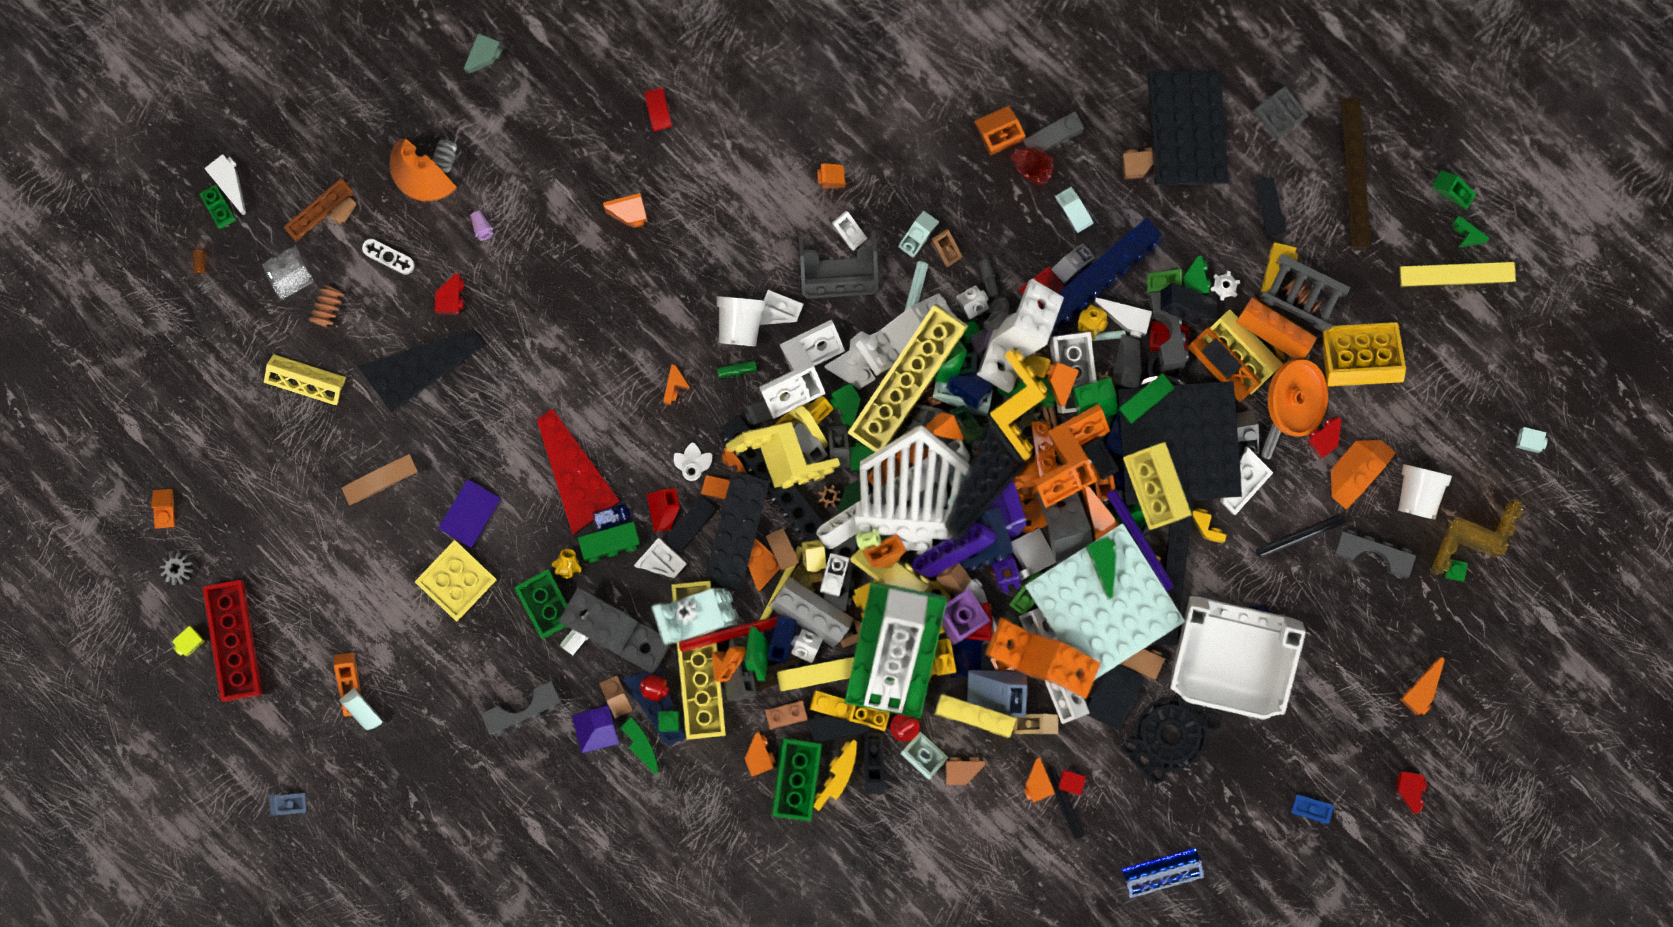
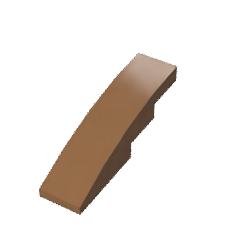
M409 454L342 487V490L350 506L385 490V488L418 473Z

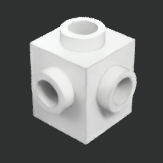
M976 285L956 296L961 309L969 320L989 309L986 302L989 300L984 290L980 291Z
M802 629L800 635L795 634L791 645L794 648L791 654L812 663L823 638Z

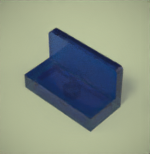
M962 639L955 644L952 643L956 673H952L951 678H968V670L981 671V640Z

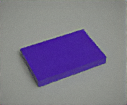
M467 479L438 529L472 548L501 498Z

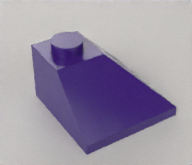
M609 706L572 716L581 753L619 744Z

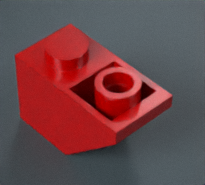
M455 273L436 291L435 312L437 314H460V309H463L464 301L463 298H460V292L464 290V279H461L459 273Z
M1331 417L1324 423L1325 428L1321 431L1316 429L1308 435L1310 439L1306 442L1319 459H1322L1338 447L1341 427L1340 417L1335 420Z
M676 488L663 489L647 494L654 532L671 530L680 507Z
M1400 771L1398 773L1396 792L1411 813L1419 814V810L1422 811L1424 800L1421 799L1422 791L1425 792L1427 780H1424L1425 775Z

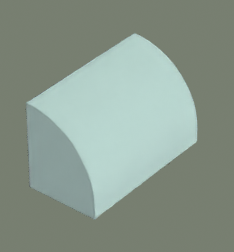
M355 688L339 700L364 729H373L382 723L379 715Z

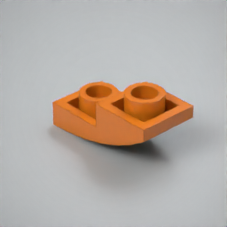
M724 448L725 453L721 454L724 465L728 464L729 468L737 467V471L746 473L738 457L732 451L728 452L727 448Z

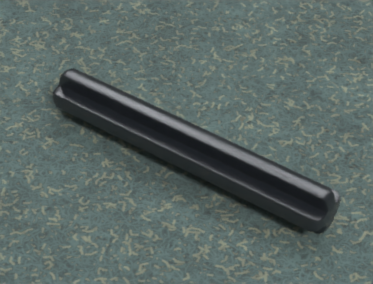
M1052 766L1045 769L1074 838L1079 839L1083 837L1084 832L1069 798L1064 790L1059 789L1060 778L1055 767Z

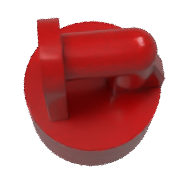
M898 714L891 721V734L898 741H911L919 733L920 726L918 719L915 717Z

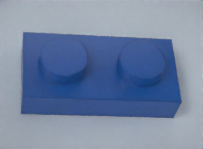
M1296 794L1291 813L1329 824L1334 805Z

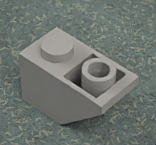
M1082 243L1064 256L1051 270L1063 283H1066L1089 264L1095 256Z
M798 421L793 425L805 462L810 465L822 461L828 454L820 442L801 422Z

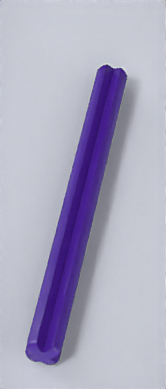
M1115 489L1108 492L1107 497L1164 589L1166 591L1171 590L1174 587L1172 581Z

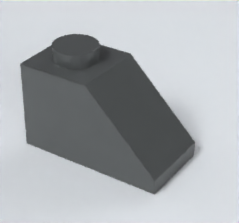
M844 425L827 427L830 460L838 458L840 466L837 468L850 467L847 427Z

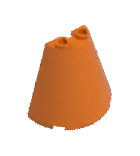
M398 139L390 155V172L394 182L403 193L416 200L431 201L442 199L450 195L457 188L426 155L422 157L417 156L415 153L417 148L407 139Z

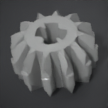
M443 139L438 142L432 161L443 172L448 173L455 159L457 145L452 143V141Z
M179 552L176 553L175 557L170 553V560L162 559L166 565H160L161 569H165L160 575H167L165 578L167 583L171 581L172 585H176L178 580L182 585L184 584L183 577L187 580L190 579L186 575L187 572L193 573L192 569L187 568L192 565V562H186L188 556L184 555L181 558V553ZM175 564L180 566L178 573L172 571L175 569Z

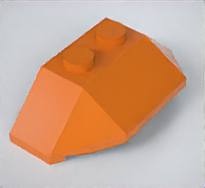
M1382 440L1355 441L1330 470L1331 498L1347 510L1386 467L1396 452Z

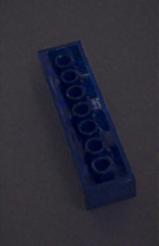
M1147 217L1058 293L1064 299L1050 336H1053L1058 331V326L1061 323L1066 325L1074 316L1073 313L1075 311L1080 313L1087 306L1089 299L1094 301L1100 296L1103 287L1108 289L1114 284L1117 275L1123 276L1130 270L1133 262L1137 264L1144 258L1147 250L1151 252L1161 242L1159 239L1162 234Z

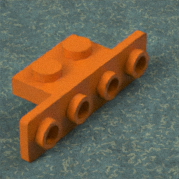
M1050 422L1031 423L1038 478L1058 468L1055 459L1056 451L1048 433L1051 430Z

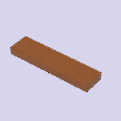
M340 178L287 223L284 229L298 242L331 213V209L352 196L354 191Z

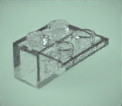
M296 246L285 250L282 254L270 258L262 264L280 300L314 282Z

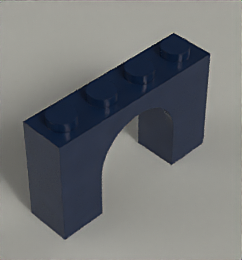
M1000 508L984 512L975 522L976 524L980 523L993 529L996 532V538L990 546L959 562L966 572H968L967 568H970L971 571L981 568V563L984 566L995 563V558L997 561L1008 558L1007 554L1014 552ZM937 539L939 544L946 541V539Z

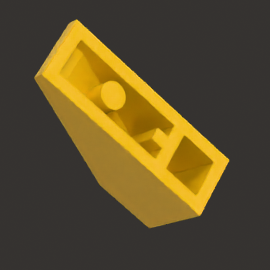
M1273 243L1261 293L1263 291L1269 292L1279 272V265L1276 264L1278 256L1283 254L1297 261L1296 247Z

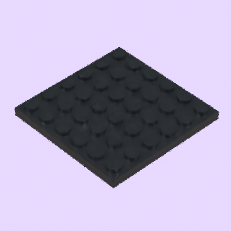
M1234 381L1173 385L1174 389L1131 424L1119 411L1122 457L1165 442L1186 501L1242 497ZM1143 388L1118 389L1119 408ZM1123 459L1126 505L1140 504Z

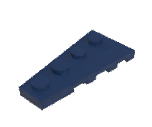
M658 666L655 675L663 677L661 669ZM648 671L623 679L659 732V712H675L670 694L668 693L667 697H663L659 702L642 696L640 685L643 678L651 674ZM680 722L679 732H659L667 746L686 739Z

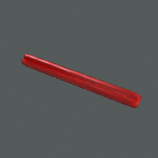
M783 615L683 640L678 643L679 649L683 652L749 635L750 627L764 631L786 625V618Z

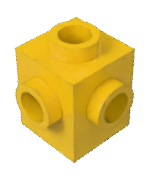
M1090 305L1079 316L1078 331L1091 332V338L1095 339L1099 332H1103L1107 327V313L1100 307Z

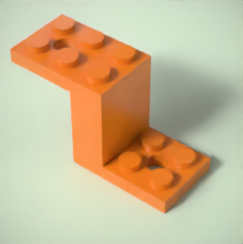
M1099 404L1048 431L1056 454L1062 461L1063 466H1059L1052 472L1034 481L1045 508L1097 481L1089 459L1081 447L1110 432L1105 415Z
M1002 618L999 620L986 651V655L1025 675L1055 683L1082 698H1087L1101 665V662L1063 642L1032 634ZM1010 639L1011 645L1007 648V642ZM1080 669V675L1077 677L1076 672Z

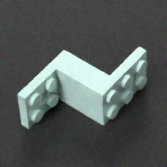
M715 588L670 604L653 606L652 608L664 644L679 643L680 641L720 628L738 625L737 620L739 618L737 611L732 608L731 602L733 600L730 591H727L726 588ZM690 600V605L697 604L695 610L699 614L694 616L695 622H691L688 619V623L683 624V619L676 620L678 615L673 611L679 608L678 602L685 605V601ZM683 610V613L689 615L690 611Z

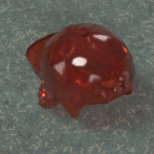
M1035 148L1016 149L1014 150L1015 153L1010 155L1011 160L1015 161L1017 172L1032 184L1043 186L1052 178L1054 162L1052 161L1053 158L1048 156L1046 152L1038 151Z

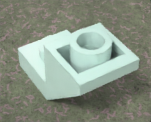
M1072 187L1055 196L1077 233L1094 224Z

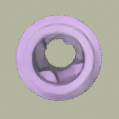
M476 211L470 215L475 236L480 241L490 238L493 235V228L481 211Z

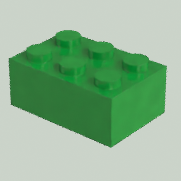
M549 569L514 587L542 640L567 627L560 623L559 620L568 604Z

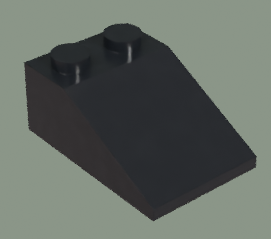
M1120 665L1107 671L1102 675L1087 707L1089 714L1086 715L1120 731L1145 677Z

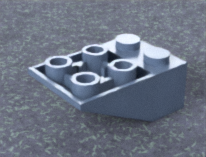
M968 670L967 703L1011 717L1026 716L1027 675L1018 671Z

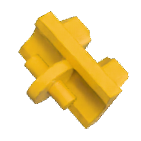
M950 639L938 640L934 656L937 676L956 673Z

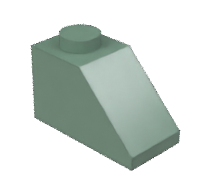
M478 34L465 64V72L472 73L493 64L496 58L499 59L502 52L500 42Z

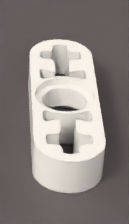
M373 239L366 240L363 243L362 249L366 256L402 274L407 275L413 272L415 265L410 257ZM372 244H375L374 247H375L377 250H379V251L381 250V247L384 248V249L380 252L379 258H377L378 253H376V252H374V251H371V253H368V252H369V250L367 249V246H368V245H369V246H372ZM386 252L394 254L391 262L383 260V255ZM398 256H400L399 261L403 263L409 261V269L405 268V270H402L403 267L396 263Z

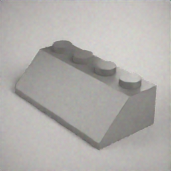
M790 577L787 578L769 604V607L806 631L823 638L822 641L831 647L836 646L842 640L854 619Z

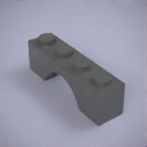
M1160 292L1150 293L1148 302L1150 311H1152L1151 318L1164 323L1170 332V339L1160 346L1158 352L1161 370L1184 368L1186 361L1189 360L1188 350L1184 349L1183 345L1185 343V334L1180 329L1182 319L1160 310Z
M1346 530V532L1339 534L1333 555L1352 561L1361 552H1375L1385 560L1388 573L1405 579L1410 577L1416 555L1411 554V550L1405 548L1398 550L1393 548V544L1387 542L1379 544L1375 542L1374 538L1364 536V538L1358 537L1357 533L1351 530Z
M550 681L534 689L532 703L526 710L519 713H509L500 706H496L481 713V716L490 735L495 734L498 737L507 732L506 729L511 726L515 729L524 725L523 721L528 718L532 721L541 717V712L547 709L549 712L560 708L558 704L562 703L553 682Z

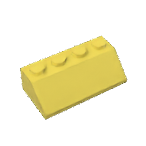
M1229 309L1211 329L1261 381L1250 392L1252 395L1283 363L1254 333L1236 323L1238 317ZM1208 334L1203 337L1208 344L1212 342ZM1244 377V382L1250 388L1254 383L1249 378Z
M1165 442L1123 457L1149 530L1192 515Z
M865 547L862 550L859 549L850 559V561L879 583L930 593L934 587L930 584L931 580L928 577L917 574L913 570L912 565L909 563L904 564L900 561V558L891 568H872L863 554V551L868 549Z

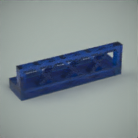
M1196 848L1122 869L1130 898L1204 878L1202 862ZM1198 868V872L1188 873L1191 869ZM1179 874L1177 878L1170 879L1171 875ZM1160 879L1159 883L1151 884L1153 880ZM1142 885L1139 889L1132 890L1131 886Z

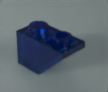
M978 375L950 377L946 386L952 395L958 396L967 406L973 407L976 410L990 395L993 385Z
M778 615L767 659L786 663L797 620Z

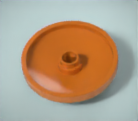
M1294 359L1284 363L1274 374L1268 391V409L1273 423L1282 433L1289 436H1305L1310 434L1319 426L1327 410V382L1317 365L1308 360Z

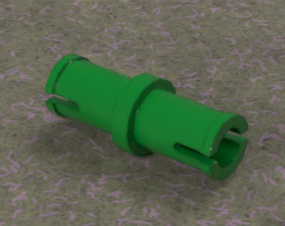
M755 360L739 364L734 362L733 365L717 367L719 379L731 376L740 377L742 374L757 372Z

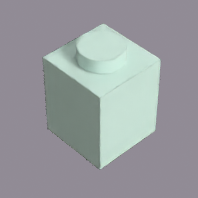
M1526 427L1521 428L1516 448L1536 453L1541 452L1547 445L1546 432Z

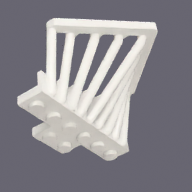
M918 426L860 461L861 503H857L855 533H867L877 529L879 535L894 536L897 534L906 550L917 551L930 550L932 548V538L946 540L951 538L952 535L944 526L951 510L950 505L948 509H944L949 463L955 467L951 497L959 492L962 473L966 476L970 464L923 426ZM916 441L911 507L906 506L910 444ZM925 442L929 446L924 507L922 508L919 507L923 443ZM902 450L899 506H895V453ZM936 453L942 456L936 508H932ZM887 459L886 505H883L881 501V462ZM872 467L874 473V504H870L868 495L867 470Z

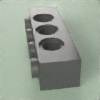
M856 535L832 549V554L839 556L840 550L843 548H848L851 552V555L848 557V574L844 577L842 584L845 593L839 597L825 593L824 600L843 612H846V608H850L852 597H849L848 593L849 589L854 587L855 578H852L851 575L852 570H856L857 565L850 561V559L855 554V551L859 550Z

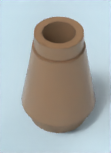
M348 197L330 210L329 217L337 225H341L346 222L357 204Z

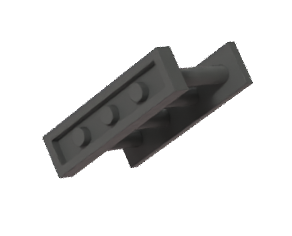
M1283 254L1278 256L1276 264L1279 265V272L1269 292L1263 291L1259 297L1263 299L1262 302L1269 306L1274 304L1315 324L1314 327L1320 331L1330 330L1332 325L1327 323V320L1338 297L1346 296L1351 287ZM1292 271L1296 273L1297 278L1284 302L1275 296L1286 273ZM1309 279L1314 282V287L1303 310L1292 306L1304 280ZM1325 287L1331 290V296L1319 319L1309 313L1320 290Z

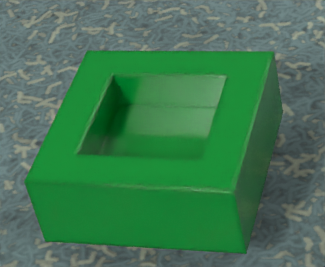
M1448 559L1444 578L1464 582L1468 563Z

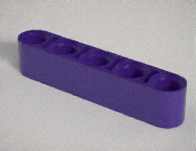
M974 524L959 540L951 537L917 556L913 561L912 568L915 572L931 578L990 546L995 541L996 532L983 524Z

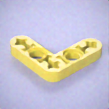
M782 393V394L780 395V397H784V396H786L787 394ZM801 405L787 412L801 422L824 449L829 446L814 418L806 408Z

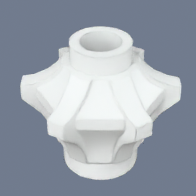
M1230 271L1220 276L1215 274L1214 287L1210 288L1211 292L1215 291L1222 301H1224L1225 297L1237 296L1236 288L1240 284V280L1236 281L1230 275ZM1224 283L1228 284L1227 288L1223 287Z

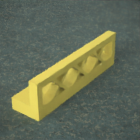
M273 354L267 363L264 383L337 406L340 391L345 384L346 377ZM271 372L278 374L281 379L270 378ZM288 379H295L299 385H292ZM306 385H314L317 390L311 391ZM330 390L335 392L334 398L327 396L324 391Z

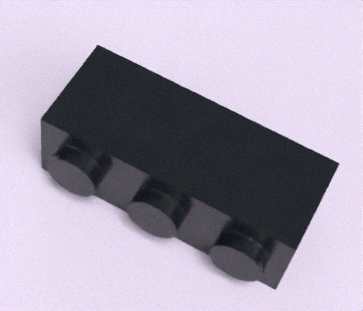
M1173 282L1160 290V310L1204 328L1217 321V300Z

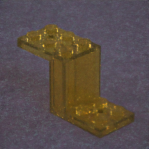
M1514 499L1507 503L1496 532L1460 517L1452 519L1430 573L1440 575L1448 571L1451 565L1449 558L1452 553L1456 552L1459 544L1492 558L1501 556L1502 553L1505 554L1509 545L1507 539L1513 535L1516 528L1514 522L1516 518L1519 519L1523 511L1521 507L1522 502Z

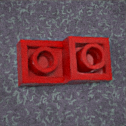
M663 87L644 92L653 130L657 131L671 127V116Z

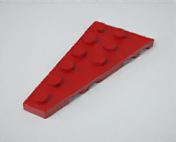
M551 409L538 418L537 423L568 522L574 535L620 501L554 410Z

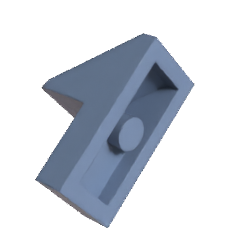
M305 793L269 796L271 816L307 812Z

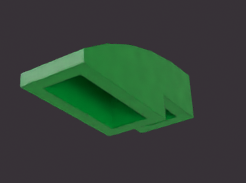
M1162 373L1118 410L1131 424L1172 391L1174 386Z
M631 717L621 727L633 741L628 748L657 775L659 769L653 748L641 727Z

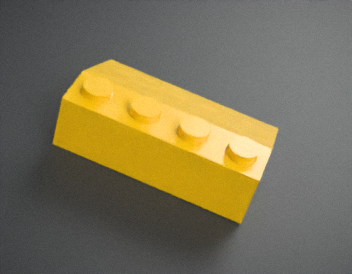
M1398 322L1332 326L1330 330L1322 331L1327 386L1404 382L1406 365Z

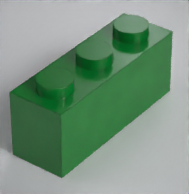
M634 522L578 537L584 561H589V563L600 561V557L605 555L608 558L618 556L619 551L626 550V553L637 550V546H640Z

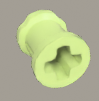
M877 529L863 534L861 532L857 533L856 539L859 549L862 550L872 545L880 546V535Z

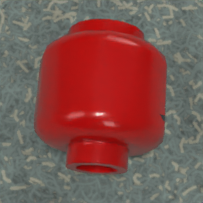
M650 674L648 677L645 676L640 685L642 696L655 702H659L663 697L666 698L670 687L667 686V680L655 674Z

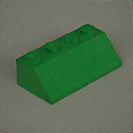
M780 739L770 816L811 821L822 744Z

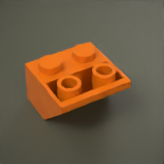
M1009 106L974 121L990 156L1025 140L1024 131Z
M1035 456L1025 460L1028 464L1013 480L1020 501L1038 499L1036 495L1038 491L1034 484V481L1038 479Z

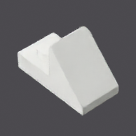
M845 211L832 222L833 229L841 235L851 250L856 249L867 239L848 211Z

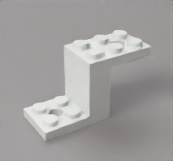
M1034 279L1029 280L1017 313L1004 320L998 329L993 330L977 375L1007 393L1011 392L1018 373L1005 357V354L1014 348L1015 351L1019 349L1026 358L1047 345L1064 297ZM1037 301L1042 302L1043 309L1038 307ZM997 362L1002 364L1003 371L998 369Z
M940 293L909 307L880 331L859 340L855 344L876 376L892 368L933 305H939L956 317Z
M832 320L780 344L791 372L759 387L773 419L826 394L814 366L845 351ZM825 341L822 346H817L819 342ZM788 392L786 396L780 397L782 393Z

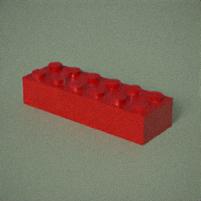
M237 580L204 586L203 594L221 701L228 702L262 696L263 692L244 581Z

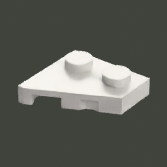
M849 351L824 366L826 370L837 375L842 380L852 383L859 390L876 380L869 367L849 359Z

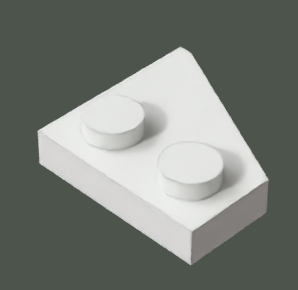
M768 290L764 299L766 305L765 311H762L760 325L797 322L804 304Z
M658 538L634 566L675 578L688 563L661 538Z

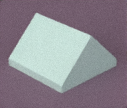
M921 732L900 753L928 780L949 758Z

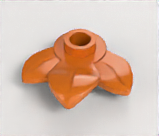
M1038 499L1030 501L1027 505L1020 501L1026 521L1031 522L1030 526L1025 525L1022 530L1023 533L1028 534L1032 531L1034 532L1036 528L1047 526Z

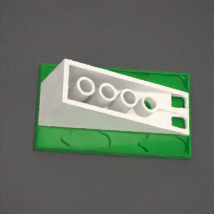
M871 581L845 703L921 719L947 596Z

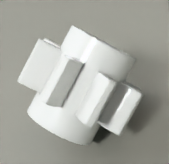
M686 600L685 605L678 602L679 608L673 611L678 615L676 620L683 619V624H687L688 619L691 622H695L694 616L699 614L695 610L697 604L690 605V600ZM683 610L690 611L689 615L683 613Z

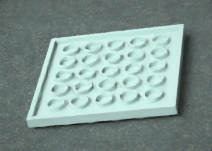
M1123 523L1096 540L1098 541L1109 536L1110 540L1113 539L1117 546V550H1115L1116 565L1113 598L1107 600L1086 547L1025 585L1059 641L1101 662L1095 679L1185 622Z

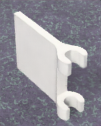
M1040 528L1011 541L1014 554L1023 569L1019 573L1021 580L1056 563L1052 550Z

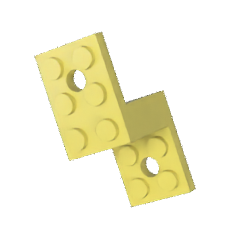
M792 422L745 432L726 444L728 452L736 451V453L743 452L748 447H752V449L760 447L774 488L782 486L783 489L792 487L793 483H798V485L808 483L810 479L819 481L824 479L825 475L834 473V469L840 466L838 458L806 465Z

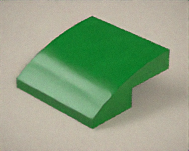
M750 627L745 657L747 670L755 671L757 681H765L770 646L759 630L755 627Z

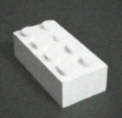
M1091 332L1049 337L1052 365L1054 362H1059L1079 371L1073 387L1096 380ZM1071 392L1065 407L1057 405L1058 413L1077 412Z

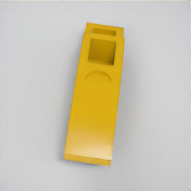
M814 691L809 708L810 710L882 731L886 730L890 712L847 704L845 699L819 691Z
M855 740L851 743L847 741L841 749L844 752L841 757L838 758L836 756L829 766L832 767L830 771L836 776L834 778L830 776L824 784L826 787L822 794L818 792L814 797L813 807L818 811L830 796L837 800L844 790L855 762L857 743Z

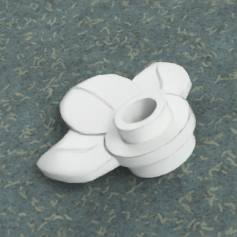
M691 443L686 448L684 454H674L675 466L682 471L684 478L689 481L697 480L701 476V472L709 469L712 462V454L704 453L701 455L695 443ZM690 468H694L696 470L694 475H690L688 473V470Z

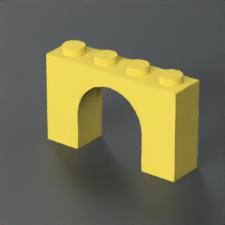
M945 695L939 697L934 715L964 722L1006 738L1011 736L1016 718Z

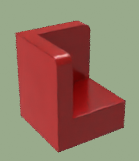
M1063 770L1059 789L1080 796L1086 777Z

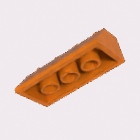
M1251 296L1236 323L1294 359L1304 360L1317 339L1315 334L1254 296Z

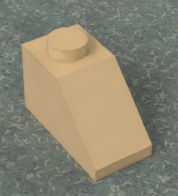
M1026 714L1025 717H1014L1016 718L1014 734H1058V715Z

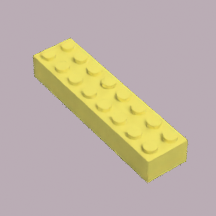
M933 305L848 434L874 452L887 446L968 325L939 305Z
M704 581L672 585L673 602L710 590L711 582ZM714 630V631H711V632H708V633H705V634H702V635L714 633L715 630ZM677 643L687 740L726 736L721 682L715 680L712 653L717 652V643L683 652L680 651Z

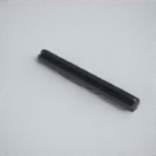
M1342 513L1258 547L1256 548V553L1259 558L1344 524L1346 519Z

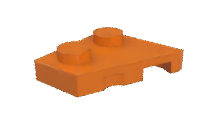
M755 538L748 568L756 588L760 592L781 568L775 555Z

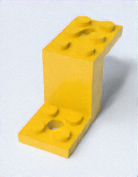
M1012 348L1005 354V357L1027 386L994 409L990 415L1025 461L1033 454L1032 449L1034 447L1028 439L1024 440L1020 435L1022 431L1019 426L1011 422L1047 396L1046 391L1048 389L1042 381L1038 382L1035 378L1036 372L1030 365L1026 366L1023 362L1025 357L1019 349L1015 351Z

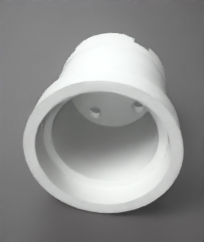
M717 296V307H719V343L756 346L762 311H765L766 301Z
M1403 464L1402 475H1404L1398 511L1436 519L1445 488L1449 486L1452 476Z

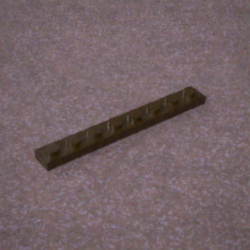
M1360 97L1341 98L1351 249L1371 248L1361 102Z

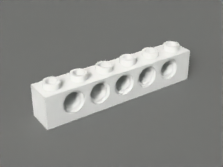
M1039 608L1019 616L1024 630L1059 641ZM1045 681L1062 724L1089 714L1084 698L1055 683Z

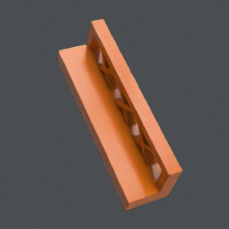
M1210 327L1204 330L1188 346L1189 350L1220 382L1234 381L1235 398L1239 402L1261 383L1254 373ZM1206 334L1209 335L1212 341L1216 338L1242 365L1239 368V372H1235L1229 379L1202 352L1209 345L1203 339ZM1244 377L1249 378L1254 383L1250 388L1244 382Z

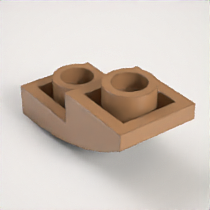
M783 528L766 536L781 570L799 563Z

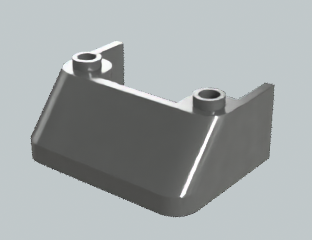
M871 231L872 246L859 248L857 258L819 260V255L816 251L803 250V237L799 236L802 294L806 298L871 295L877 292L878 264L875 231Z

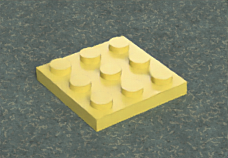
M454 540L415 583L458 622L497 579Z

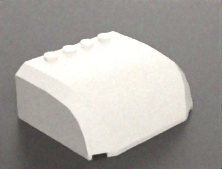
M1190 596L1184 617L1185 622L1182 625L1174 659L1170 688L1182 696L1184 700L1194 704L1260 719L1270 718V716L1279 714L1284 715L1305 636L1303 622L1286 616L1207 598Z

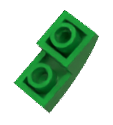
M216 184L199 193L219 229L236 221Z

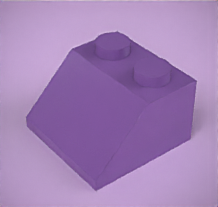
M967 589L946 603L941 626L951 642L955 644L988 623L990 619L971 590Z

